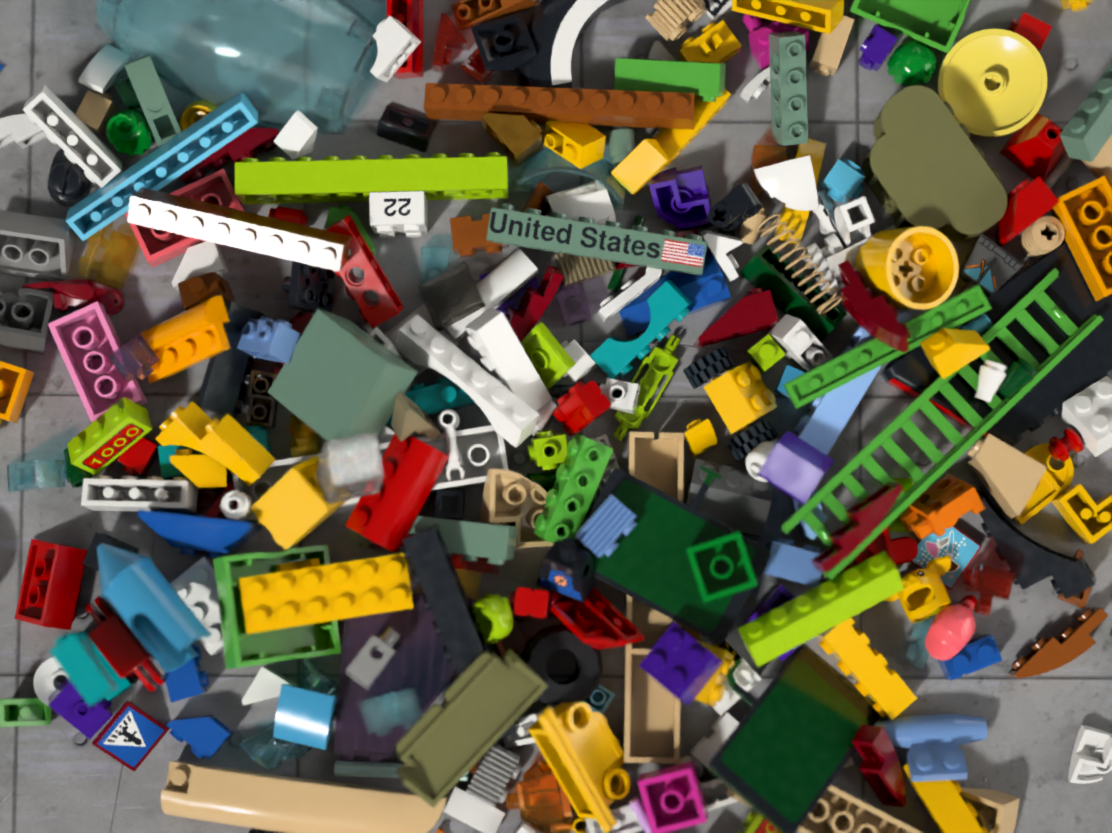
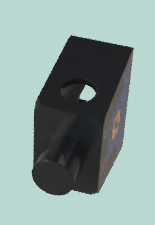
M571 538L555 541L543 560L537 585L584 603L596 585L591 554L577 548L575 540Z

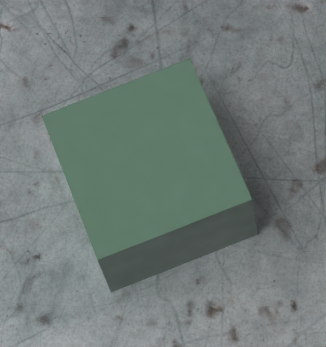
M317 309L297 342L289 363L284 364L268 393L335 448L367 455L394 411L396 395L400 391L403 394L406 392L417 371L349 319Z

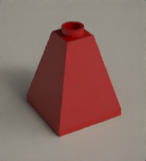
M1037 113L1026 126L1012 135L999 153L1035 180L1040 176L1045 181L1066 154V149L1060 137L1063 130L1048 118Z

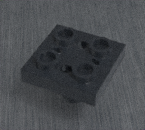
M292 261L291 276H286L283 280L284 283H290V285H283V290L289 293L288 307L312 313L319 309L332 314L335 272L331 269Z

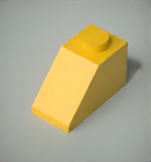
M943 328L920 343L930 364L943 379L990 350L979 334L972 330Z

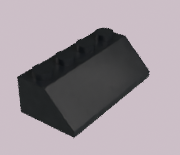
M227 301L225 308L229 322L223 324L230 349L210 358L196 405L203 410L225 416L228 413L232 418L236 419L237 414H242L246 399L242 397L245 388H249L252 363L258 360V358L238 349L237 346L242 336V329L248 319L260 320L261 316H266L261 312Z

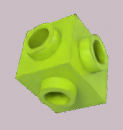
M552 430L536 432L537 437L531 438L532 445H527L529 460L534 461L538 467L542 466L543 470L558 468V463L564 462L567 456L566 435L562 432L553 434ZM547 446H550V452L545 454V448Z

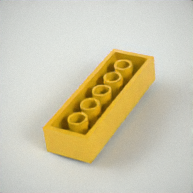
M403 553L239 578L247 634L414 608L407 560Z

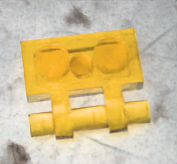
M104 227L87 239L89 244L84 257L81 256L79 264L81 266L77 275L88 278L91 269L98 271L95 278L96 281L122 290L139 243L136 238L114 230L109 240L104 239L103 235L106 229ZM99 246L106 248L101 263L95 261Z

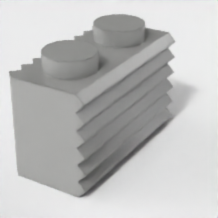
M494 743L484 755L466 792L493 807L496 806L497 802L503 804L510 791L506 787L510 777L516 779L523 766L519 763L521 756Z

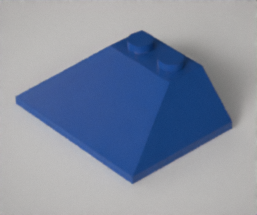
M138 510V516L171 547L180 548V554L196 555V550L207 551L206 557L212 558L223 557V553L231 554L261 531L262 526L248 522Z

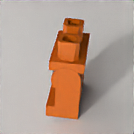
M947 474L908 506L909 510L901 514L899 519L907 531L913 530L921 539H924L931 533L941 537L946 533L945 529L951 528L956 524L958 518L969 511L978 514L985 507L974 486L961 481L951 474Z

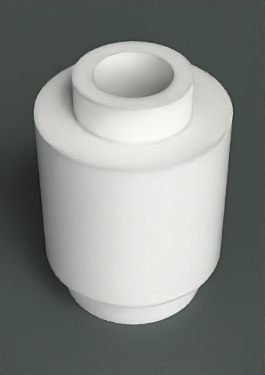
M232 491L227 493L221 501L222 512L228 518L245 519L253 512L250 508L254 505V502L247 493ZM237 500L239 507L234 510V502Z

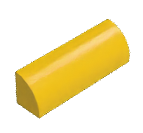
M725 89L724 96L716 97V102L700 101V96H695L693 130L659 128L650 139L657 140L670 161L655 175L664 171L726 105L731 97L730 92Z

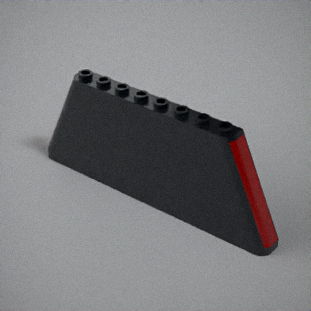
M1067 242L989 296L987 300L992 309L984 314L988 316L994 325L1052 269L1056 268L1060 272L1058 274L1059 277L1044 290L1049 298L1077 327L1081 326L1093 314L1100 315L1104 320L981 438L991 434L1012 447L1023 439L1020 435L1029 429L1030 432H1033L1044 424L1042 419L1047 415L1051 414L1054 417L1062 412L1063 402L1080 393L1092 383H1096L1106 376L1109 377L1107 373L1112 370V294L1095 301ZM1035 300L1025 308L1030 316L1059 346L1069 337ZM973 318V319H971V320H969V321H967V322H965V323H963V324H961V325L965 326L966 324L970 323V322H971L972 320H974L975 318ZM1016 318L1006 326L1009 332L1039 364L1050 355ZM997 336L987 344L990 350L1008 369L1013 361H1018L1013 352ZM921 345L880 374L886 383L914 399L940 376L930 364ZM979 356L968 363V365L979 376L980 365L983 366L984 361ZM959 373L948 381L982 419L992 410L984 400L975 397L977 391ZM998 390L995 392L1001 400L1005 398ZM940 391L929 399L943 416L969 431L973 428Z

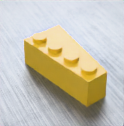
M852 618L817 635L821 639L818 643L828 656L833 653L839 660L836 664L845 676L851 674L857 681L854 684L855 688L863 697L869 695L875 702L872 705L873 709L881 718L887 716V718L893 720L917 699L893 669L890 670L887 667L889 664L881 653L869 646L870 640L857 627L854 628L852 626L855 623Z

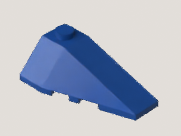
M711 251L705 254L701 276L670 271L619 311L628 337L647 330L651 318L647 299L667 280H671L692 302L688 307L691 311L688 315L729 301L731 298L723 273Z

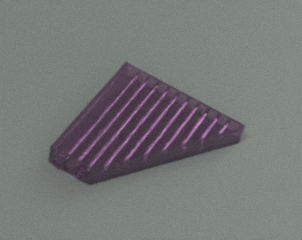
M412 594L414 608L345 619L334 754H340V759L356 760L357 756H366L369 762H384V758H389L396 750V743L429 709L454 678L453 672L456 671L452 661L448 662L443 651V646H445L442 636H437L433 627L435 618L432 611H427L423 603L422 595L425 594ZM468 598L471 608L478 598ZM388 626L400 635V638L392 647L395 650V655L369 691H367L348 677L346 670L372 635L379 638ZM374 650L371 654V657L374 659H379L382 656V653L378 650Z

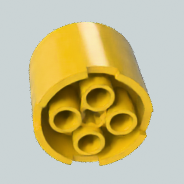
M922 226L887 229L876 232L867 240L864 246H860L854 263V269L858 268L863 276L864 283L862 284L865 289L870 288L875 298L883 295L887 304L892 303L896 310H923L938 306L952 293L959 273L957 254L950 240L940 231Z

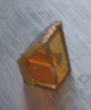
M753 146L750 187L758 199L765 191L758 183L754 169L790 160V155H786V147Z

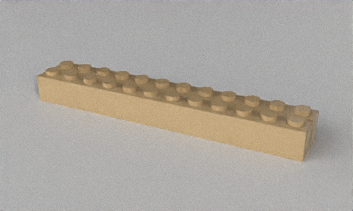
M629 432L628 473L683 502L684 433L659 432L658 440H653L654 432ZM626 594L625 617L645 635V638L642 641L625 645L624 763L679 764L680 700L639 667V664L673 622L680 627L681 624Z

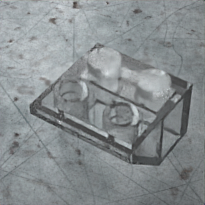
M376 433L358 435L354 438L340 441L333 440L323 444L316 480L327 504L379 493L384 475Z

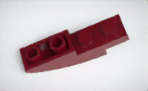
M250 128L179 177L188 185L204 178V174L212 169L216 171L228 164L227 160L232 158L234 163L242 162L244 158H256L255 155L263 150L268 152L278 146L274 140L279 132L276 128Z
M848 260L838 264L841 280L845 287L840 288L842 301L850 315L863 329L880 342L901 352L909 351L907 339L911 338L906 325L898 322V314L892 303L887 304L883 295L875 298L870 288L865 289L862 284L864 279L858 268L853 269Z

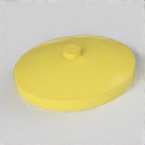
M1004 29L977 31L960 40L946 55L939 72V97L943 102L946 101L950 104L954 111L953 117L958 124L962 123L969 133L981 137L1009 135L1026 126L1040 110L1047 91L1045 63L1035 46L1015 32Z

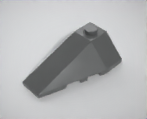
M30 288L18 289V292L2 293L0 290V344L15 350L44 355L49 333L48 324L51 321L54 293Z

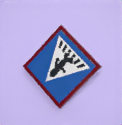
M126 700L94 739L92 745L135 772L169 728Z

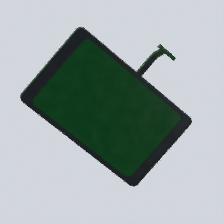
M701 465L700 469L706 472L707 476L692 505L688 506L621 469H614L585 523L612 494L638 516L634 520L637 526L628 536L622 534L616 541L619 546L609 557L604 555L602 558H599L578 538L575 539L576 547L591 554L596 578L717 644L723 643L753 587L703 602L686 550L687 548L737 533V531L697 511L713 478L716 477L721 480L723 476ZM742 535L757 581L770 557V550Z
M799 647L795 650L757 700L735 681L733 673L742 661L739 659L725 675L729 686L751 708L708 763L711 772L780 833H796L856 751L852 739L860 726H874L879 718L878 713L869 703L804 647Z

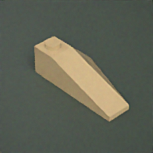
M961 787L962 793H960V796L965 803L969 801L978 815L975 817V820L980 828L985 826L989 833L1014 832L1020 798L997 790Z

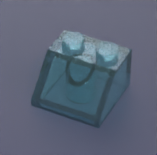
M417 686L366 698L358 702L368 732H376L377 737L393 733L392 727L403 725L404 730L410 729L424 714Z

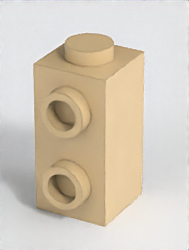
M843 15L842 21L831 34L820 33L809 67L813 68L815 73L823 76L835 74L855 19Z

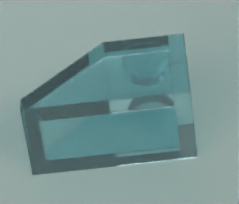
M33 460L7 465L8 492L65 487L66 469L64 468V460Z

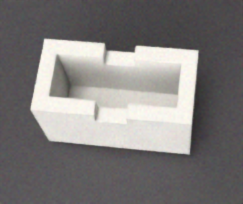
M723 713L711 726L715 730L708 739L703 736L690 753L709 769V761L739 722L729 713Z

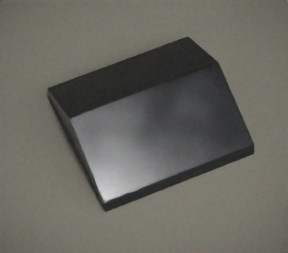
M522 11L471 27L485 70L513 71L537 54Z

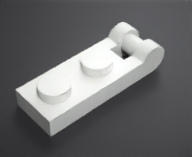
M647 267L645 275L638 281L631 279L621 287L623 291L615 298L613 295H610L600 303L602 308L598 314L603 321L606 322L660 279L662 269Z

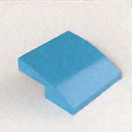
M282 684L273 737L327 750L333 726L331 720L337 696Z

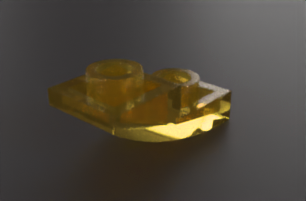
M295 414L290 415L289 429L292 458L319 454V434Z

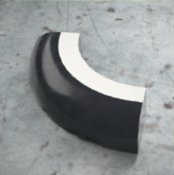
M541 0L527 25L537 54L518 67V86L572 88V58L576 44L583 32L602 11L604 12L614 5L628 0Z

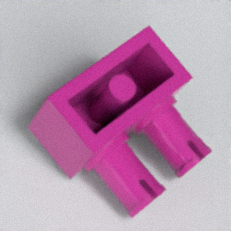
M745 14L742 18L743 23L750 32L748 34L750 52L761 71L770 67L769 33L796 31L804 34L806 51L810 50L809 32L806 28L777 21L764 26L760 17L752 15L753 18H751L748 14Z

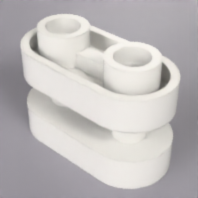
M833 233L823 239L825 247L820 249L816 243H813L806 247V254L804 255H812L810 264L818 263L819 265L816 272H825L823 280H831V285L828 289L837 288V291H839L837 282L841 281V276L833 278L825 259L844 250L840 240ZM806 257L803 259L805 264L808 263L810 257ZM816 265L811 266V267H808V268H809V269L813 268V270H815ZM822 273L817 274V278H815L816 283L822 277ZM829 282L822 283L817 287L823 291ZM835 290L829 291L827 294L831 295L835 293Z

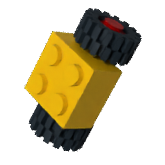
M722 346L699 358L696 362L686 367L683 372L693 389L711 380L709 384L704 386L705 391L731 434L739 429L742 432L726 442L738 461L747 456L759 443L770 442L778 437L768 418L750 427V423L778 406L775 402L774 394L766 388L761 379L760 371L751 361L720 375L735 365L726 347Z

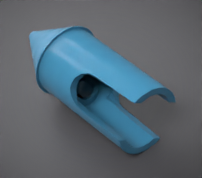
M104 543L100 544L97 547L102 599L107 600L165 672H172L189 662L197 655L190 644L202 637L208 638L212 636L209 630L156 568L152 558Z

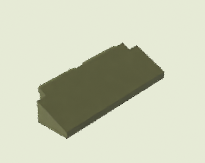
M511 649L501 659L493 651L490 653L482 652L445 691L444 696L446 700L441 705L433 704L396 743L397 754L403 761V764L396 770L402 784L434 808L548 687L547 683Z

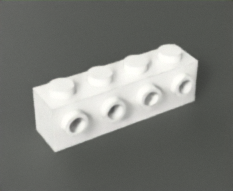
M46 85L25 102L23 111L27 119L34 125L38 124L45 131V136L53 144H58L65 151V156L73 164L77 163L91 182L97 183L103 188L122 170L123 162Z
M489 308L465 326L469 334V343L479 351L482 356L480 359L482 365L492 373L494 378L535 411L552 399L501 311Z
M96 475V479L83 478L81 506L94 511L138 512V510L196 513L199 488L191 483L189 478L173 477V480H164L162 477L149 476L147 480H138V477L122 476L121 479H112L111 476Z

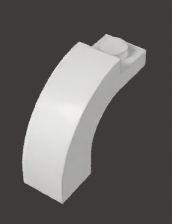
M865 196L835 208L836 228L844 249L871 236L869 225L875 221Z

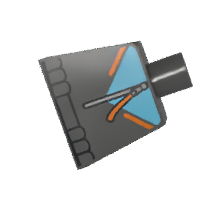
M981 234L974 241L959 270L958 277L966 283L958 294L979 284L988 298L1013 276L1023 264Z

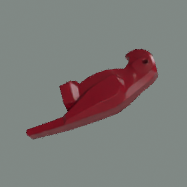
M89 278L51 280L24 284L22 286V289L55 288L56 290H54L53 294L54 307L57 311L66 312L71 306L84 308L98 301L107 307V314L115 315L121 312L125 305L123 291Z

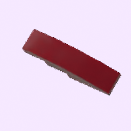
M548 265L539 288L528 285L519 308L515 309L508 306L504 316L519 342L536 325L552 301L564 277L559 268Z
M888 482L845 511L850 521L828 535L833 546L811 560L816 570L827 573L847 558L871 535L888 514L903 490L901 484Z

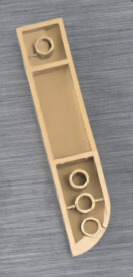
M181 760L170 761L166 789L161 791V806L165 815L281 833H428L439 821L447 798L443 797L433 808L413 792L348 782L254 772Z

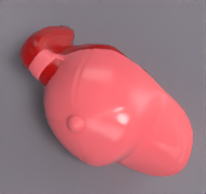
M966 595L959 604L942 607L937 612L925 638V647L932 657L938 660L951 659L971 640L976 627L973 610L976 608L978 601L975 596Z

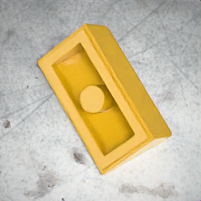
M644 139L611 174L632 195H635L670 160L657 140Z

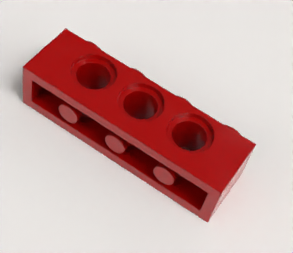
M350 214L322 229L351 236L350 255H348L347 263L340 271H333L338 277H342L346 284L345 289L348 296L352 300L355 299L360 307L359 313L365 323L369 322L370 326L374 328L400 314L404 305ZM358 267L362 269L364 278L356 277L353 273V268ZM367 291H374L378 296V301L370 300L367 297Z

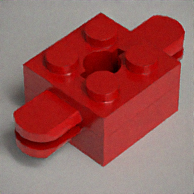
M887 526L836 576L885 551L895 566L911 562L918 554L917 543L907 536L891 539Z
M98 596L94 599L97 607L91 602L86 605V610L98 624V627L88 634L89 638L121 679L132 677L136 674L150 692L155 691L157 686L154 681L162 685L165 683V679L152 662L154 658L121 617L114 613L101 596Z

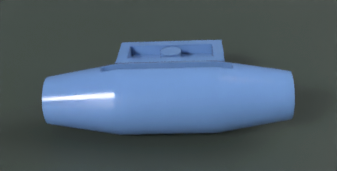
M959 714L909 715L894 718L893 720L875 722L874 726L884 727L893 747L909 748L907 762L911 782L967 779L968 772L964 752L960 749L959 745L987 739V723L984 717Z

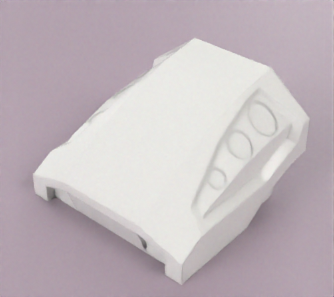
M600 179L545 197L546 203H549L552 212L567 214L568 220L578 221L579 217L595 219L594 224L605 225L606 221L616 222L615 212L608 191Z

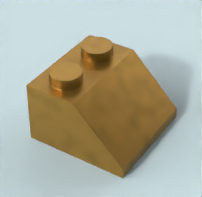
M485 113L482 116L484 130L518 168L542 148V135L540 134L542 130L533 119L528 121L525 116L493 113Z

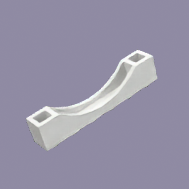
M419 315L413 317L399 329L395 344L396 349L412 363L433 369L461 387L481 408L494 430L515 448L534 432L539 414Z

